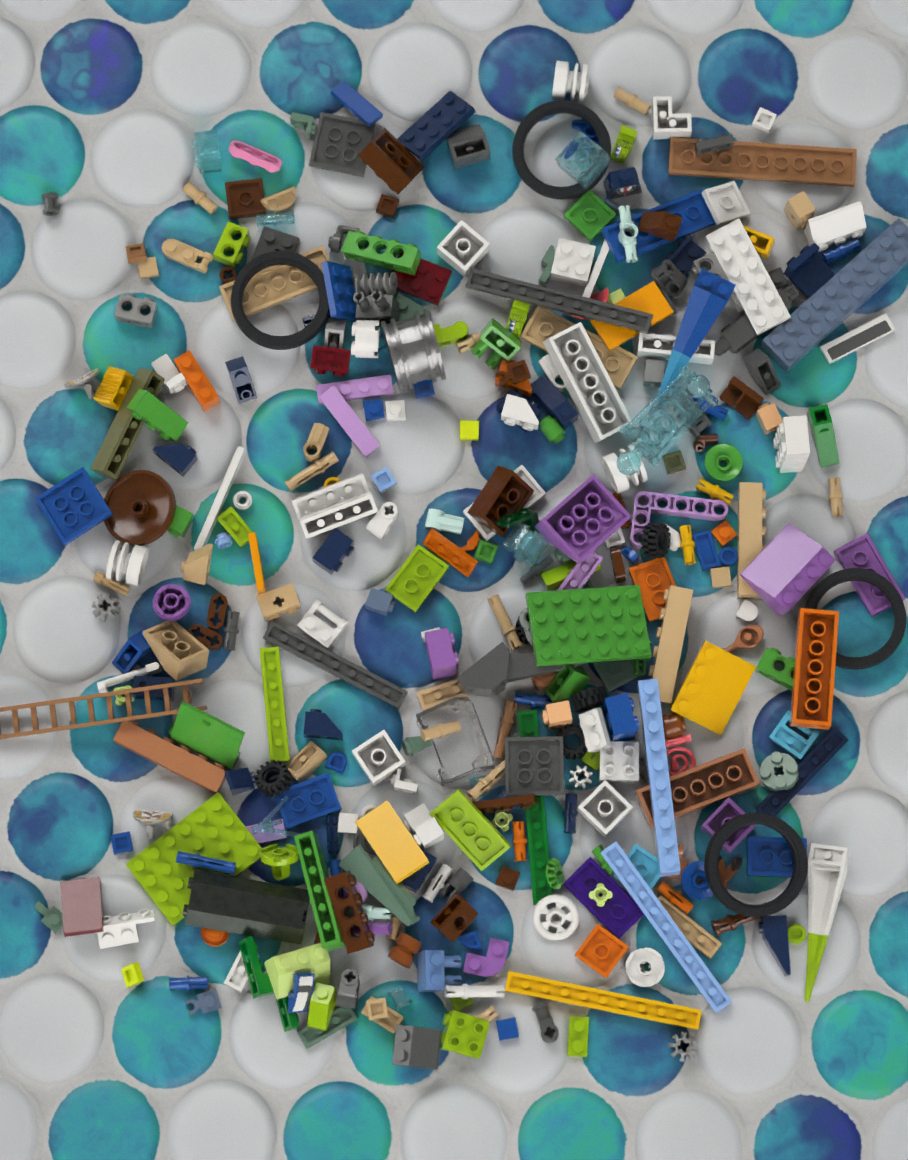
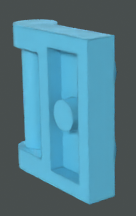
M788 710L769 736V739L801 760L820 732L816 729L797 727L809 736L808 740L804 739L785 725L787 721L790 722L791 711Z

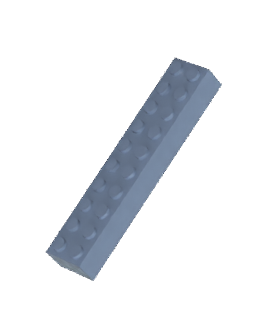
M898 218L790 315V319L781 323L762 340L761 347L786 373L908 264V227Z

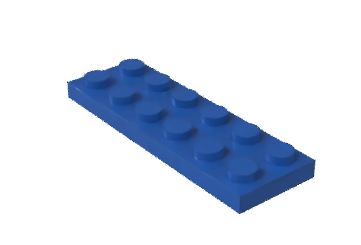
M702 189L644 211H666L682 217L683 219L674 241L716 225L701 194L703 192ZM643 212L631 217L637 228ZM621 221L606 226L601 230L616 263L626 260L625 248L618 239ZM638 230L636 252L637 255H640L671 241ZM625 231V232H624L626 236H628V237H631V236H632V234H631L630 232H628V231Z

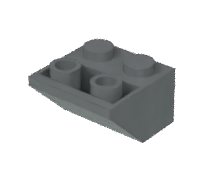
M480 124L456 130L446 139L454 169L490 160L489 145Z

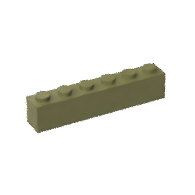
M138 369L93 461L91 470L102 477L117 480L144 424L142 419L138 420L131 415L132 412L127 406L138 389L147 390L157 398L165 378L153 370Z

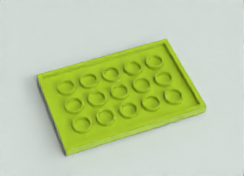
M217 792L126 863V866L172 926H175L186 917L182 915L184 904L188 905L191 889H188L189 877L194 876L195 870L237 877L261 858L262 847L221 794ZM178 851L190 854L200 853V856L236 862L235 873L232 875L200 867L196 869L191 865L176 863Z

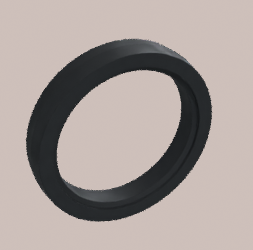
M567 100L551 101L536 107L521 121L513 140V161L519 176L533 191L552 199H572L593 189L603 178L611 158V140L602 120L588 107ZM559 113L572 114L585 120L594 129L600 143L599 159L594 170L581 182L565 187L548 185L537 179L529 170L524 158L525 141L533 126L541 119Z
M272 251L259 255L241 269L233 284L231 309L234 319L241 331L251 341L262 347L274 350H288L302 346L321 331L328 318L330 309L323 273L315 263L298 253ZM274 265L296 267L304 271L314 281L318 289L319 307L313 320L297 333L287 336L266 334L254 327L244 313L242 304L244 290L251 278L267 267Z
M844 569L832 573L818 583L811 592L805 608L817 609L825 593L843 582L862 581L880 589L889 599L894 612V629L889 640L878 651L863 657H847L836 653L835 666L851 670L866 669L885 661L898 648L905 633L906 610L899 592L885 577L867 569Z
M746 813L728 820L714 833L706 849L704 870L709 888L724 906L744 916L761 917L783 910L796 899L807 877L808 860L806 849L800 836L789 824L770 814ZM756 824L774 829L787 841L793 856V873L788 886L777 898L764 904L750 905L735 899L726 890L720 879L718 860L725 841L735 831L745 826Z

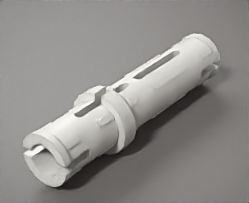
M462 984V986L445 985V990L452 992H444L445 998H503L505 993L501 991H505L504 985L468 986V984Z

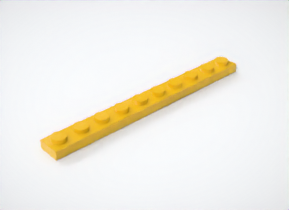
M508 971L505 991L694 1030L699 1029L702 1010L511 971Z

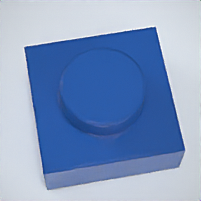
M382 398L363 401L366 421L385 418Z

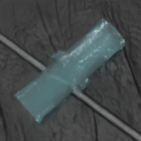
M294 212L257 214V227L294 224Z

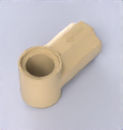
M314 423L307 443L303 447L304 458L309 463H315L316 459L319 460L321 458V451L330 430L324 424ZM310 449L317 451L314 455L307 453Z

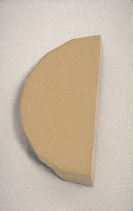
M295 186L263 198L260 202L270 211L277 213L286 211L295 201Z

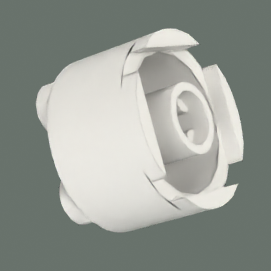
M356 320V322H353L352 336H355V341L352 342L351 355H355V358H378L379 353L375 352H378L380 327H376L379 326V320Z

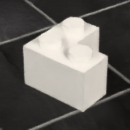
M672 96L653 97L651 104L653 140L670 139V137L690 138L692 133L691 113L672 114Z
M424 803L406 813L403 824L408 831L412 830L414 833L413 838L418 846L426 850L443 840L444 832L436 819L429 815L430 812Z

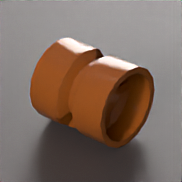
M400 932L395 941L397 946L391 948L387 957L409 969L415 960L413 955L418 954L423 944L411 936Z

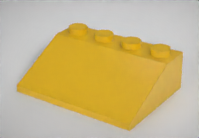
M704 640L669 709L722 735L756 666Z

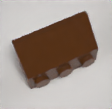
M386 128L358 154L362 162L368 165L397 194L424 169V166Z
M498 465L467 513L478 523L504 538L510 528L499 526L496 521L502 519L504 515L514 514L523 508L534 490L513 470Z

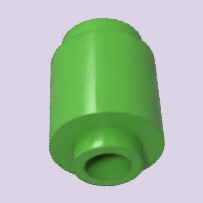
M549 415L540 421V430L550 443L555 442L558 444L565 438L564 434L566 431L555 417L552 418Z

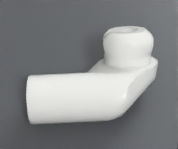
M667 525L670 529L668 532L671 534L669 536V539H671L668 544L670 545L669 549L677 551L681 544L680 534Z

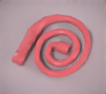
M690 734L666 739L665 744L666 748H669V746L691 742L692 740ZM673 747L667 750V757L675 751L687 753L692 761L690 769L695 767V756L689 749ZM676 754L672 757L670 762L672 770L679 769L677 758L683 759L684 766L678 771L669 770V775L674 776L687 770L689 763L683 754Z

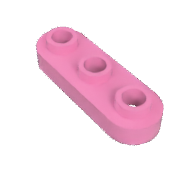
M241 141L230 142L228 151L233 157L244 159L250 164L258 165L271 173L280 170L282 165L280 158Z

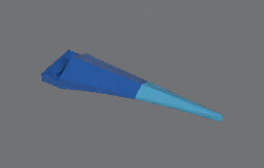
M701 269L693 286L652 411L653 414L657 411L728 303L736 284Z

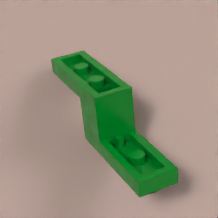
M253 936L240 940L238 943L253 999L274 994L268 973L262 974L263 966L258 959V948L253 940ZM288 997L276 1000L284 1032L298 1028L299 1017L297 1013L288 1012Z

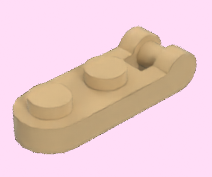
M167 239L162 244L164 256L204 274L208 270L209 262H212L214 258L212 254L203 252L176 239ZM198 258L202 259L201 263H197Z

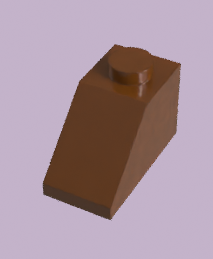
M666 211L643 212L638 230L673 242L678 234L683 218Z

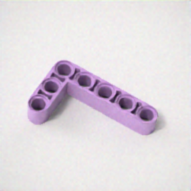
M641 491L634 500L630 544L635 549L643 547L641 542H636L633 537L644 534L642 531L645 529V525L650 523V514L718 522L725 519L728 506L720 500ZM644 498L648 501V504L642 506L638 503V500ZM665 501L667 506L660 508L657 502ZM683 503L686 509L679 510L676 504ZM701 505L705 511L697 512L695 506ZM719 507L723 509L724 513L718 515L714 512V509ZM643 517L646 522L639 524L636 522V518Z

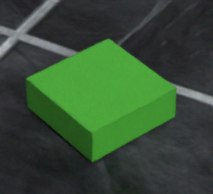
M480 539L474 559L492 565L498 545Z

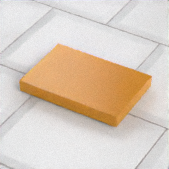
M254 532L248 533L259 595L265 593L266 589L258 540Z

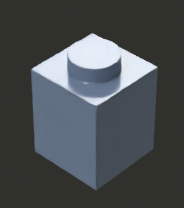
M371 587L365 609L387 616L388 612L393 611L396 601H393L392 594Z

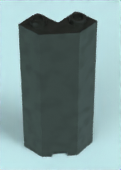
M195 870L194 876L189 877L188 889H191L188 905L184 904L182 915L186 916L185 925L302 944L310 902L307 889Z

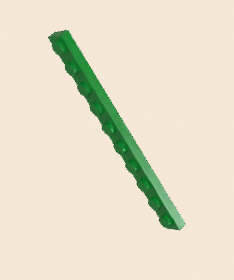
M537 710L517 711L519 737H539ZM536 796L537 804L532 805V808L525 809L533 905H537L544 897L552 895V888L546 878L549 850L544 796Z

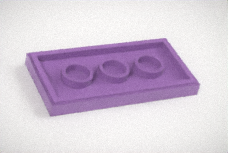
M868 533L834 550V554L843 569L861 568L878 573L892 583L903 601L906 599ZM851 581L871 618L892 607L889 599L877 587L862 581Z

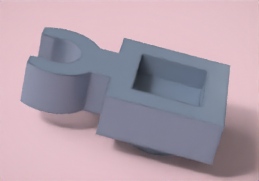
M216 989L197 994V1001L187 1000L185 1002V1005H194V1009L188 1012L189 1015L196 1014L199 1009L205 1014L222 1008Z

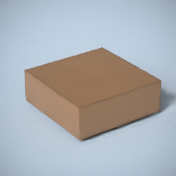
M144 243L125 246L129 264L147 260Z

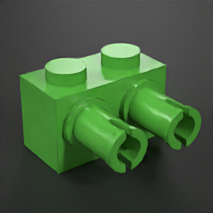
M492 318L481 330V340L471 349L473 355L477 354V358H481L490 346L495 352L485 363L488 367L491 365V369L495 370L504 358L507 361L513 358L520 350L522 341Z

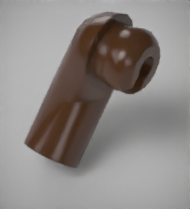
M701 434L693 442L694 451L700 453L707 444L718 443V434Z

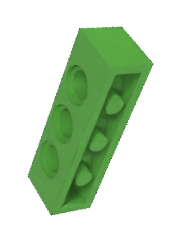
M348 231L341 250L347 259L411 275L416 274L422 257L419 248L414 244L409 243L405 245L394 239L388 241L378 235L368 236L361 231ZM364 245H369L366 249H361ZM386 249L384 253L379 254L380 250ZM403 253L402 257L396 258L398 254Z
M766 648L755 671L792 691L793 679L791 673L794 672L795 659L782 656L781 652L775 648ZM774 663H781L784 669L777 671L774 668Z

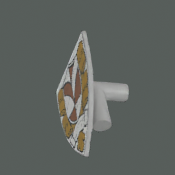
M94 369L65 383V386L73 387L82 384L88 398L92 399L95 393L89 380L95 377L100 372V369Z
M136 809L133 811V818L146 825L147 838H154L155 825L170 820L173 815L170 812Z

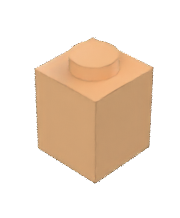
M765 403L759 406L756 417L764 434L776 431L779 428V423L782 422V418L775 403L770 405Z

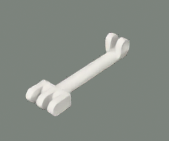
M154 662L145 665L146 667L97 682L99 693L108 692L107 687L132 680L134 676L160 673L162 667L159 663Z

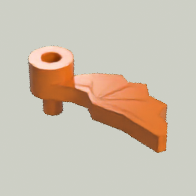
M476 530L474 535L467 541V545L460 547L463 551H472L475 547H478V541L480 540L478 531Z

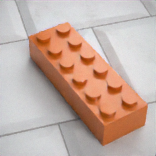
M800 608L798 612L790 726L825 730H829L831 727L839 611Z

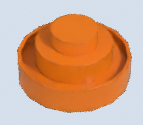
M201 928L203 941L212 947L224 945L230 936V932Z

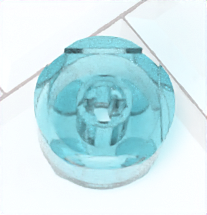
M519 523L507 536L502 547L514 553L513 558L518 562L523 563L525 561L528 565L533 566L545 551L548 543L538 532L534 531L533 533L528 530L529 526Z

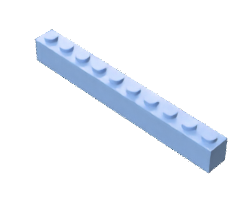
M658 679L639 680L637 687L660 877L680 875V861Z

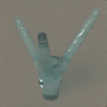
M285 796L263 821L258 822V825L252 826L254 834L267 832L293 837L300 834L274 829L273 826L282 824V820L271 821V818L287 801L288 796Z

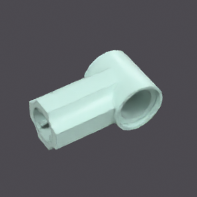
M428 509L424 528L427 530L433 528L437 532L446 531L461 535L464 518L445 514V512L438 509Z

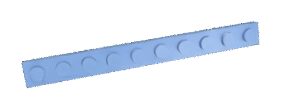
M614 842L600 852L714 1012L717 1013L730 1004L732 1001L618 843Z

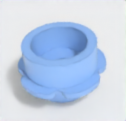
M226 532L218 534L216 536L217 539L214 540L219 549L232 545V536L227 535Z

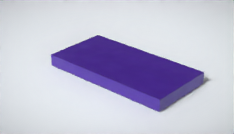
M591 857L563 883V886L618 939L644 915L634 899ZM599 883L604 884V887L612 892V898L608 899L603 907L597 906V902L589 898L590 891H594Z

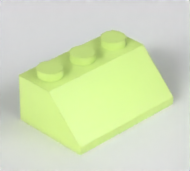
M321 943L277 955L264 962L276 1000L288 997L289 992H293L294 974H315L314 987L316 982L326 985L330 984L331 960L328 951L322 948Z

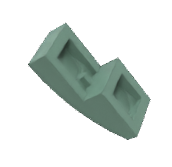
M550 245L541 261V266L545 270L539 278V286L546 287L550 279L555 254L554 246Z

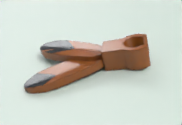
M719 855L718 870L726 890L728 881L742 866L741 857L734 859L726 869L724 861Z

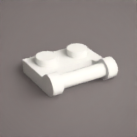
M317 599L298 623L297 627L328 650L346 627L348 621L338 617L322 605L323 602ZM317 610L338 625L335 630L314 615Z

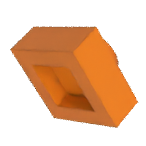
M727 520L711 530V534L721 547L738 535Z

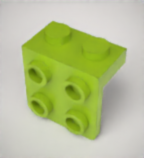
M450 1010L448 1014L445 1013L442 1022L445 1026L441 1036L440 1050L452 1051L479 1059L489 1029V1021L455 1010Z

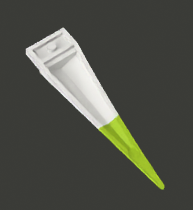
M811 843L808 859V950L805 1001L807 1003L811 997L848 872L849 848Z

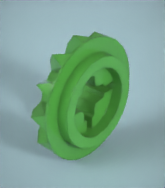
M551 858L546 865V878L554 890L560 889L563 885L564 877L560 861L556 858Z

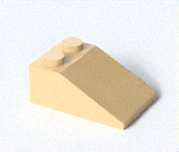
M165 621L143 631L144 638L163 669L176 681L207 667L209 649L176 621Z

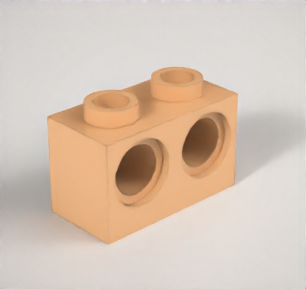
M569 700L546 704L545 710L542 711L543 724L547 725L548 730L566 726V724L571 725L572 723Z

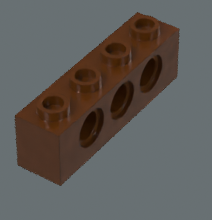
M349 870L325 878V885L347 954L374 946L375 937L372 930L369 931L367 925L369 919L361 906L363 900L355 887L357 885L355 875L351 874ZM343 887L346 888L349 892L347 898L341 895V889ZM349 906L352 907L355 911L353 917L349 916L347 913V908ZM354 925L358 926L361 930L359 936L353 932Z

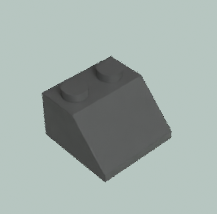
M396 1025L392 1065L438 1070L442 1030Z

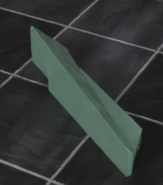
M358 845L339 863V866L344 871L350 870L351 874L355 875L356 881L360 882L371 895L406 926H410L420 920V917L417 916L413 909V906L416 904L415 897L402 882L396 884L378 856L373 857L371 860L363 847Z

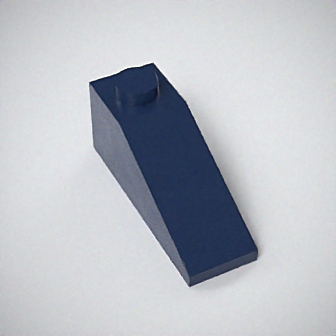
M544 375L530 384L533 394L552 418H556L563 429H566L578 420L579 413Z
M786 915L763 916L761 922H758V931L762 933L764 942L783 974L789 976L791 975L787 917Z

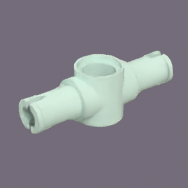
M626 205V208L620 206L618 210L621 223L619 224L620 232L618 239L625 248L626 262L630 263V260L636 262L638 261L636 252L638 228L631 219L630 206ZM628 231L632 234V236L628 237L625 235L624 232Z
M361 904L368 915L369 921H374V919H392V914H386L390 913L387 908ZM352 907L347 908L348 915L353 917L355 914Z

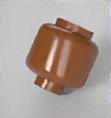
M677 713L662 715L665 739L681 737L683 732L686 731L684 717Z

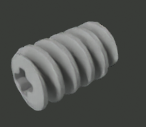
M385 272L384 276L381 273H377V276L374 273H371L370 276L364 273L362 277L360 274H357L355 279L356 290L359 293L363 292L365 296L371 295L374 291L378 293V290L383 295H394L397 290V275L395 272H392L391 276H389L388 272Z

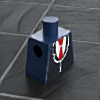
M635 167L609 172L603 182L606 197L609 200L642 193Z

